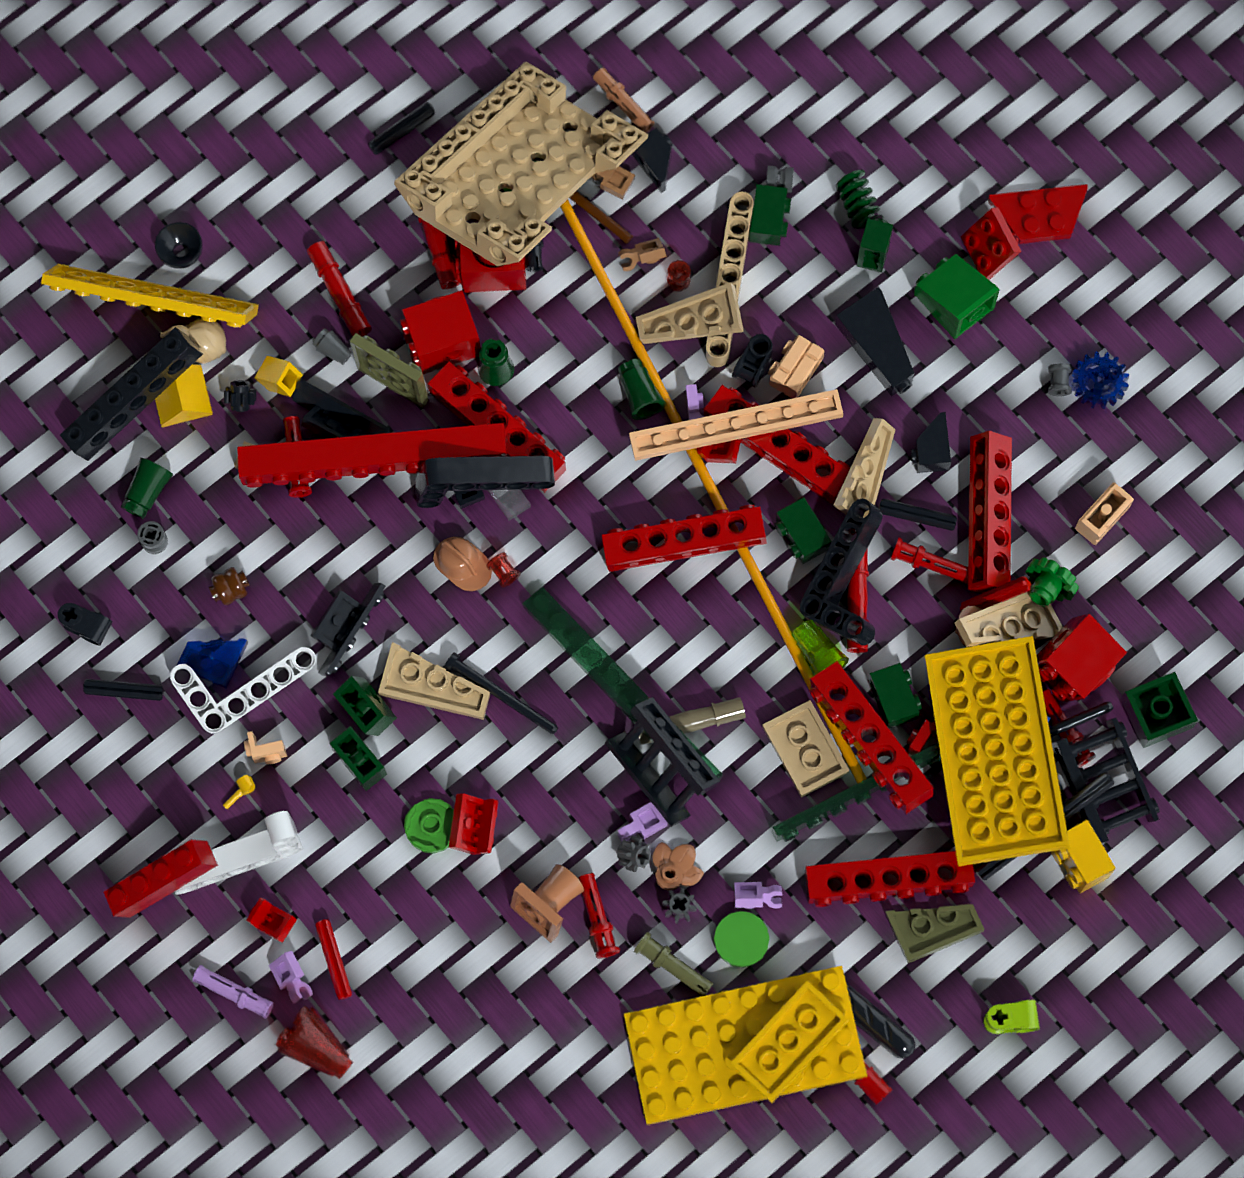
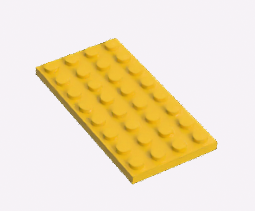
M1033 636L926 654L925 660L958 865L965 866L1070 848Z
M837 966L625 1013L624 1017L646 1124H656L767 1099L730 1063L806 981H809L837 1007L849 1021L780 1096L867 1077L843 967Z

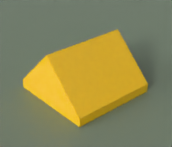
M192 364L155 399L161 427L213 415L201 365Z

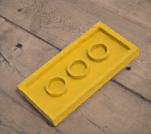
M806 981L730 1064L773 1103L846 1025L849 1019L809 981Z

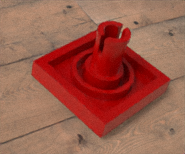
M999 207L991 208L960 236L978 271L987 279L994 277L1022 252L1018 246V238H1014L1016 234L1011 232Z

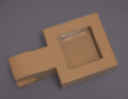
M619 166L616 169L598 172L591 176L596 181H602L600 184L601 189L622 200L635 179L633 173Z
M659 238L635 244L633 249H623L618 252L621 259L630 258L627 263L621 264L623 271L634 269L639 261L641 264H652L666 257L664 246Z

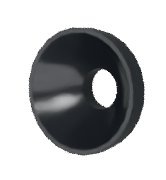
M183 222L168 224L158 233L155 240V250L159 259L165 265L175 269H182L193 265L199 259L203 249L202 238L198 230L192 225ZM178 245H185L189 248L188 253L183 257L174 255V249Z

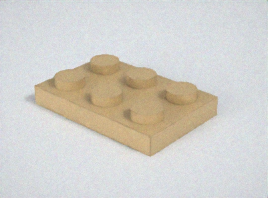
M811 700L762 725L764 732L801 798L849 773V768Z

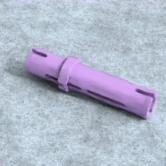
M202 965L194 973L193 982L237 1003V1007L241 1009L247 1008L266 1019L273 1008L274 1002L253 993V989L249 987L243 988Z

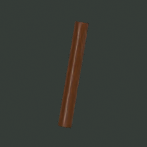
M576 191L569 197L626 244L632 240L633 235Z

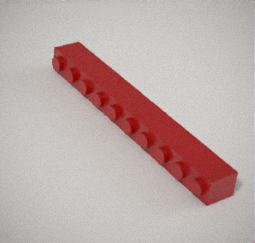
M504 423L237 447L239 479L242 485L250 488L261 487L265 483L286 485L289 481L298 480L302 483H311L320 478L335 481L342 479V476L365 478L369 474L376 473L383 476L394 475L398 471L418 473L423 462L431 458L508 457Z

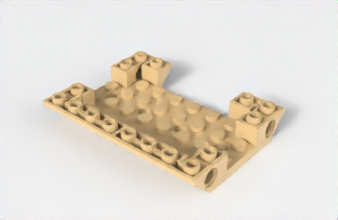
M524 62L394 181V185L414 214L496 266L517 263L552 231V227L544 222L593 174L616 169L648 138V134L608 110L598 119L566 100V85L528 62ZM573 128L576 131L566 132L564 129ZM542 158L544 161L534 162L532 159ZM502 188H509V189H511L512 191H511V192H501V191H499V190L502 189ZM469 219H476V220H478L479 222H478V223H468V222H466V221L469 220Z

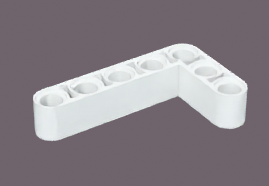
M307 647L298 648L218 704H216L190 666L186 664L175 666L170 673V680L203 729L208 733L216 734L310 671L316 663V656ZM301 652L308 653L311 657V663L307 667H300L296 663V656ZM285 668L289 673L288 680L283 683L277 682L273 677L275 669ZM180 669L187 670L191 675L189 682L186 684H179L175 681V673ZM262 683L266 687V695L262 698L254 697L251 694L253 684ZM200 691L205 694L206 702L203 706L196 707L191 704L190 697L194 692ZM238 698L243 701L244 709L241 713L234 714L229 710L228 703L231 699ZM210 714L219 715L221 726L217 729L208 728L205 723L206 717Z
M281 811L267 816L264 819L267 830L212 849L218 866L174 891L176 895L188 893L294 855L303 850L295 823L288 811Z

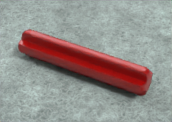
M1026 576L1017 578L962 602L960 611L967 606L985 609L1030 591L1031 582Z
M324 919L315 924L336 996L339 1000L347 999L352 996L350 985L331 923L328 919Z

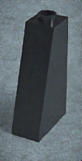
M877 287L836 315L835 325L892 397L897 392L900 394L906 392L913 385L914 370L882 290Z

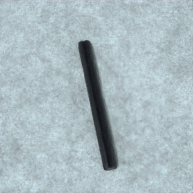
M1103 773L1062 804L1065 821L1114 785L1115 782L1109 773ZM1017 857L985 862L976 871L983 880H987Z

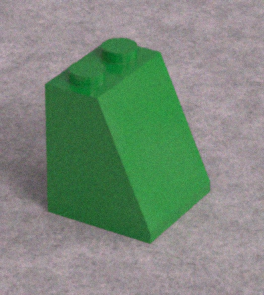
M957 254L950 259L945 257L936 265V269L932 273H924L916 281L914 295L954 340L995 308L1000 290L994 283Z

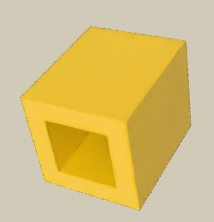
M266 356L254 378L268 391L291 397L296 389L297 382L302 378L303 374L289 361Z

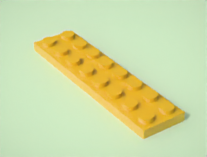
M57 264L44 272L41 284L49 285V288L55 291H65V289L75 291V294L79 296H90V294L100 296V299L104 301L123 300L129 306L138 307L142 304L151 306V310L165 312L166 309L176 311V315L182 317L196 315L201 316V320L207 322L226 321V324L232 327H242V325L247 324L257 315L259 304L62 264Z

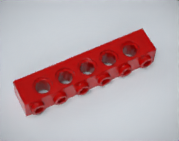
M448 362L427 383L429 392L467 426L493 424L497 421L504 422L508 457L542 455L553 458L555 482L566 471L565 457L557 449L551 450L545 445L546 441L537 432L532 434L525 428L527 425L519 416L515 415L513 417L510 415L502 401L498 398L493 400L487 395L488 391L478 381L476 383L472 382L468 378L469 374L460 365L455 367L451 362ZM458 388L467 390L465 394L460 396L454 394V391ZM476 405L486 406V409L482 412L473 411ZM515 438H522L523 440H525V442L520 446H514L513 444H511L512 440H514ZM549 488L541 490L545 493Z
M721 385L704 408V417L759 405L755 402H747L736 389L732 387L728 389ZM789 429L742 438L740 442L832 505H834L850 470L849 465L841 460L835 461L824 448L818 445L813 446L798 431L792 432ZM775 439H782L786 444L782 447H777L772 442ZM798 453H803L808 459L801 462L797 461L794 456ZM825 468L830 474L820 476L816 473V470Z
M986 431L970 437L968 590L981 594L1011 581L1012 438L992 431Z
M744 505L739 507V510L731 512L727 509L714 511L713 515L703 517L701 514H693L687 516L686 520L681 521L666 519L661 521L659 525L653 526L638 524L634 526V529L626 531L616 528L602 535L606 565L609 572L767 544L760 506L755 507V505ZM736 522L744 525L740 532H733L729 528ZM708 527H714L718 530L716 535L712 537L705 536L703 532ZM681 532L691 534L690 539L685 542L677 540V536ZM655 537L665 539L661 546L651 545V541ZM630 541L638 543V547L634 551L625 550V545Z
M838 661L810 678L811 689L809 692L816 703L821 702L827 709L825 714L832 724L837 723L842 729L841 735L848 745L853 744L858 750L856 754L865 767L869 765L874 773L872 775L876 783L881 788L886 787L890 793L889 799L896 809L901 807L904 813L907 814L933 797V786ZM835 693H840L844 698L833 700L831 696ZM850 714H856L860 718L857 721H849L846 717ZM866 735H872L876 738L873 742L862 740ZM882 756H888L892 761L883 764L878 759ZM898 777H904L908 782L904 785H898L894 780Z
M956 851L805 867L808 904L815 903V907L832 905L831 901L841 900L843 904L858 903L860 898H870V901H883L887 899L886 896L897 895L899 899L914 897V893L925 892L926 896L942 894L941 890L952 889L953 893H963L969 891V887H973L975 884L973 864L959 866ZM940 868L949 869L952 873V878L948 880L941 879L938 876L937 870ZM915 870L923 873L925 880L920 883L914 882L910 878V873ZM891 873L896 876L897 883L891 886L884 883L882 876ZM859 876H864L868 878L870 885L867 888H860L856 885L855 879ZM831 879H838L843 887L839 891H832L829 889L827 882Z

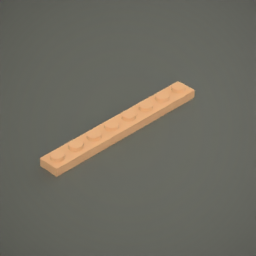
M836 389L630 432L629 438L634 460L637 461L842 418L843 410L838 390Z

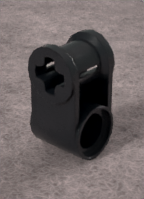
M757 334L751 338L743 355L736 363L732 377H740L752 383V387L756 388L772 357V341L767 335ZM758 345H763L768 350L764 353H757L754 351V348Z
M74 603L62 605L57 614L65 630L97 646H101L113 622L102 614L87 610ZM75 613L77 618L75 620L70 619L68 622L67 616L72 617Z

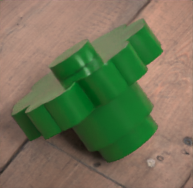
M1044 557L1040 560L1034 558L1025 571L1030 577L1028 580L1032 584L1030 598L1039 606L1047 607L1055 599L1061 602L1064 599L1071 601L1079 589L1078 584L1075 583L1076 577L1067 568L1060 567L1054 560Z

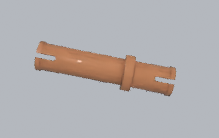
M601 68L594 74L593 80L607 93L606 97L610 101L613 100L641 131L647 133L654 126L655 122L624 90L625 86L622 83H617L605 68Z

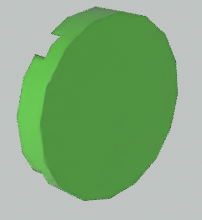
M433 798L425 799L412 806L405 817L404 828L407 839L413 847L424 853L433 854L446 850L449 847L454 809L443 800Z
M740 911L731 913L721 920L716 928L714 943L716 951L723 961L731 966L743 968L762 960L768 950L770 938L766 925L759 917L753 913Z

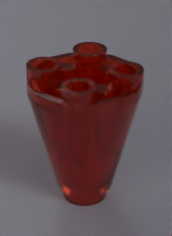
M304 1005L294 1017V1026L291 1030L286 1027L276 1039V1050L280 1054L331 1077L335 1075L340 1079L350 1068L353 1061L348 1058L350 1055L317 1010L312 1006L308 1008Z

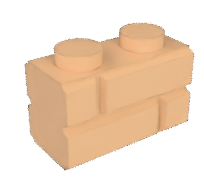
M797 335L794 341L789 340L782 351L784 357L780 363L775 361L768 372V375H770L769 384L792 399L799 397L823 360L825 351L816 344L810 343L804 337Z
M1113 482L1078 520L1075 529L1096 546L1121 516L1126 513L1134 499Z

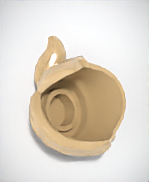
M199 318L186 326H173L169 330L160 333V337L164 338L176 327L188 335L203 353L195 361L198 363H209L220 358L226 352L225 332L217 322H207Z

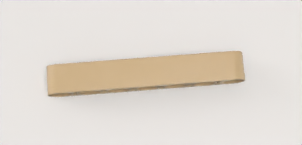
M737 192L730 200L716 287L730 283L726 282L723 279L724 277L733 276L736 278L731 283L735 286L737 300H739L753 213V198L746 192ZM737 205H745L748 208L746 210H738L735 207ZM735 228H740L744 232L741 234H734L732 230ZM730 252H736L740 256L737 258H730L727 254ZM733 333L707 336L706 360L711 366L721 367L728 362ZM715 348H720L724 353L714 355L711 351Z

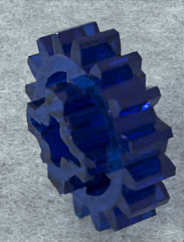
M1095 351L1093 358L1086 354L1083 359L1084 362H1077V369H1073L1071 375L1075 378L1071 382V387H1078L1074 395L1083 396L1082 404L1090 401L1091 408L1094 409L1096 404L1099 403L1101 408L1105 409L1107 402L1115 406L1117 399H1123L1125 395L1123 391H1127L1129 384L1126 383L1129 379V374L1122 373L1126 365L1117 364L1119 357L1116 356L1111 360L1109 359V352H1106L1104 357H1100L1099 352ZM1098 377L1102 378V383L1098 382Z

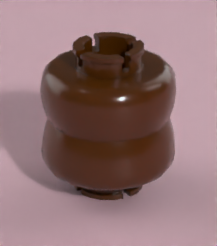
M230 567L223 573L212 576L213 586H209V590L216 602L221 600L223 605L227 606L236 599L246 597L248 594L246 587L250 586L243 570L238 573L235 567Z

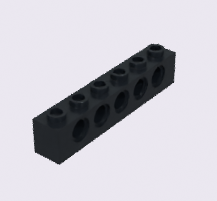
M175 327L60 434L61 438L74 454L89 461L198 360L203 353L188 335Z

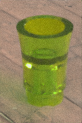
M812 620L803 622L791 634L815 675L838 661L842 668L849 661V658L835 646L821 627H817Z

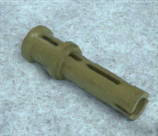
M647 932L635 948L634 953L642 954L653 962L655 968H664L701 996H705L714 983L671 954L672 950L669 946L664 947L651 938V933Z

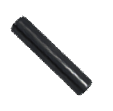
M425 102L369 141L368 146L372 153L378 155L434 116L435 110L429 102Z
M881 499L879 509L883 515L953 531L956 527L957 516L888 499Z
M85 679L83 684V692L86 695L160 701L164 694L163 687L154 684Z

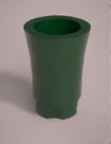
M486 340L479 352L478 374L482 381L488 385H503L512 378L514 363L509 357L507 347L501 340Z
M631 359L619 366L620 381L628 399L632 418L643 420L661 412L665 408L666 402L656 389L647 368L642 365L641 360Z
M140 457L135 475L124 496L125 500L121 508L134 516L144 519L164 486L173 476V473L148 459Z

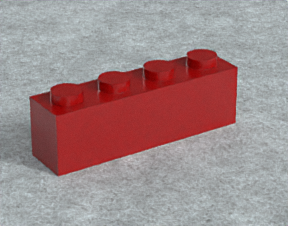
M191 839L103 891L113 916L131 918L217 867L218 864L208 841Z

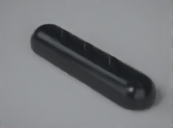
M846 982L855 1024L893 1056L901 1059L911 1056L916 1045L913 1036Z

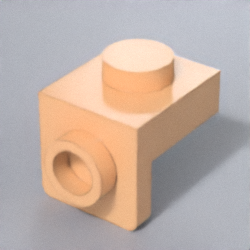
M253 731L247 732L248 740L244 741L247 757L252 756L255 764L261 762L275 764L280 762L281 758L287 757L286 747L282 740L257 746Z

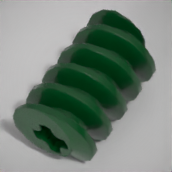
M864 170L848 173L836 184V190L840 192L839 197L844 201L843 207L847 210L848 218L851 219V226L855 229H865L868 218L873 220L875 218L883 219V215H875L880 211V207L871 206L876 202V197H867L873 192L872 188H864L869 184V180L867 178L860 179L865 175Z

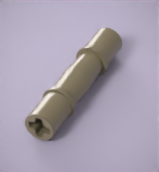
M739 697L716 704L711 703L709 707L685 711L669 716V718L680 732L684 734L713 725L719 727L721 724L746 718L742 700ZM645 730L638 737L640 745L654 742Z

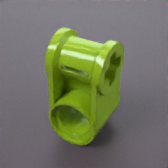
M1025 1000L994 1005L983 1018L984 1027L992 1034L1037 1031L1040 1027L1036 1001ZM995 1014H997L998 1018H1003V1022L998 1025L996 1020H992Z

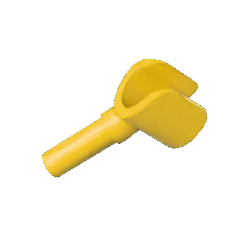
M244 775L236 781L240 789L223 804L226 809L243 795H247L255 790V784L250 776Z

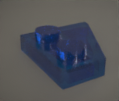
M239 638L236 641H188L177 665L186 664L194 670L198 677L227 688L248 645V641L244 638Z

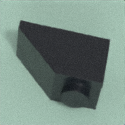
M655 128L647 133L648 138L632 153V156L658 190L663 193L666 191L671 163V147L673 144L665 133L661 134Z
M946 412L938 414L917 438L915 448L911 449V463L916 465L917 473L949 471L951 456Z

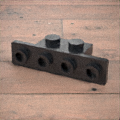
M300 379L297 382L292 399L294 402L310 410L303 417L301 425L313 433L328 439L389 432L387 426L305 380Z
M374 583L361 604L343 591L337 592L310 635L332 650L318 672L320 675L330 676L338 671L342 664L340 659L344 652H348L356 642L354 636L359 628L363 629L370 619L369 612L373 606H378L384 597L383 590L386 587L384 584Z

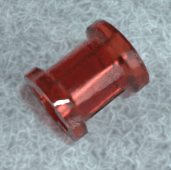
M682 260L673 261L669 265L667 283L672 290L681 292L689 287L691 279L690 266Z
M506 552L496 555L486 565L487 569L492 570L498 577L502 588L511 585L521 575V572L515 570L507 560L508 555Z

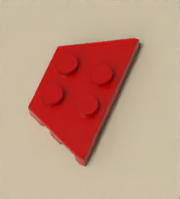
M1088 184L992 194L988 196V203L995 208L999 207L1012 233L1016 234L1014 238H1018L1019 244L1069 239L1073 233L1086 196Z

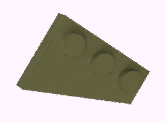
M973 904L943 906L936 909L923 910L919 908L895 912V910L885 911L887 920L907 963L984 932V927Z

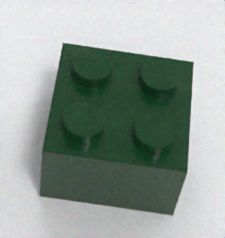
M1175 672L1125 691L1120 699L1143 748L1193 729L1198 722Z

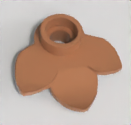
M663 842L657 845L653 853L652 862L657 869L655 874L656 882L662 889L674 890L680 885L692 886L700 881L704 872L700 868L693 866L696 858L693 845L682 844L673 850ZM665 873L673 874L674 878H667Z

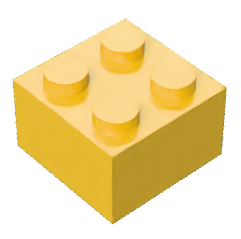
M1088 820L1067 831L1070 848L1051 851L1057 864H1062L1068 874L1065 875L1067 882L1072 889L1076 888L1079 894L1107 880L1116 869Z

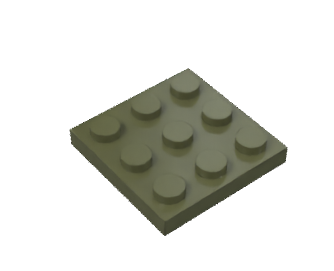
M355 333L350 340V345L357 369L419 407L424 408L429 399L421 368L412 362L408 364L399 359V355L390 349L383 350L378 347L377 342L366 335L361 337Z

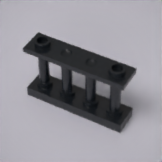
M652 697L636 704L630 711L637 720L627 734L623 732L606 740L605 745L672 827L691 816L684 805L695 793L699 796L715 788L720 780ZM645 730L654 743L643 755L634 742ZM662 751L671 764L659 776L651 766V762ZM679 772L688 785L676 797L667 784Z
M1117 717L1106 720L1109 729L1081 741L1072 743L1068 742L1067 738L1052 743L1053 750L1073 796L1086 787L1085 783L1088 782V779L1121 765L1125 766L1130 778L1129 781L1107 789L1079 810L1083 822L1089 821L1101 843L1109 841L1107 836L1110 833L1109 830L1143 816H1146L1148 822L1159 820L1157 815L1160 812L1158 804L1154 798L1149 796L1125 737L1128 736L1127 730L1122 721L1118 722ZM1112 739L1114 740L1119 755L1085 769L1078 767L1075 760L1078 753ZM1135 790L1141 806L1107 820L1100 819L1096 810L1099 808V804Z

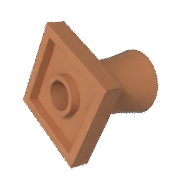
M556 864L535 893L521 882L514 889L510 908L552 943L559 935L563 918L557 913L572 899L584 891V887L570 870L560 864Z

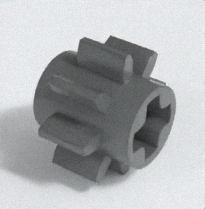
M631 836L630 841L623 840L617 849V857L620 860L618 864L625 866L626 870L636 872L638 867L645 868L651 857V852L648 848L649 843L642 842V838Z
M684 888L680 890L679 894L669 891L670 901H663V906L669 907L665 917L667 918L672 915L675 918V924H678L679 919L682 918L689 922V911L696 912L697 907L690 905L694 900V895L689 897L684 895ZM676 901L680 904L685 902L684 911L680 909L674 910Z

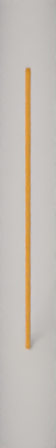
M567 199L560 207L638 359L647 368L656 389L666 402L664 409L671 423L683 422ZM697 448L686 450L716 510H728L701 456L697 453ZM733 523L729 529L733 532H739L736 524ZM748 547L737 549L810 690V678L814 675ZM821 702L816 703L858 786L867 783L868 779L851 746L845 742L841 735L842 729L837 723L832 724L825 714L827 709Z

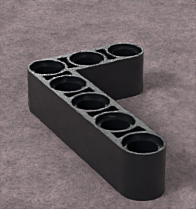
M548 456L427 459L423 462L415 478L417 506L421 508L437 507L441 504L447 491L551 488L555 486L553 458Z
M863 498L854 501L800 602V612L806 618L862 646L868 645L874 639V626L860 616L838 606L883 518L881 510ZM869 510L868 515L863 518L865 512ZM857 534L856 538L851 542L853 535ZM844 557V561L838 566L839 561ZM831 582V586L826 589L827 584ZM819 605L818 610L813 614L815 607ZM840 616V620L834 624L835 619ZM862 626L860 633L856 635L857 629Z

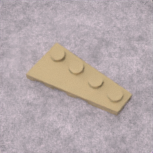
M731 282L636 317L639 338L644 344L744 332L735 286Z
M873 418L833 506L845 515L853 502L858 499H867L874 505L876 503L895 429L884 419ZM869 510L865 512L863 518L868 515Z
M1031 591L954 622L967 647L1033 636L1034 640L1052 639L1063 627L1051 604L1047 607L1037 605L1030 598Z
M392 642L378 691L380 696L484 720L490 698L489 691L446 671V669L437 664L430 663L413 652L411 653Z

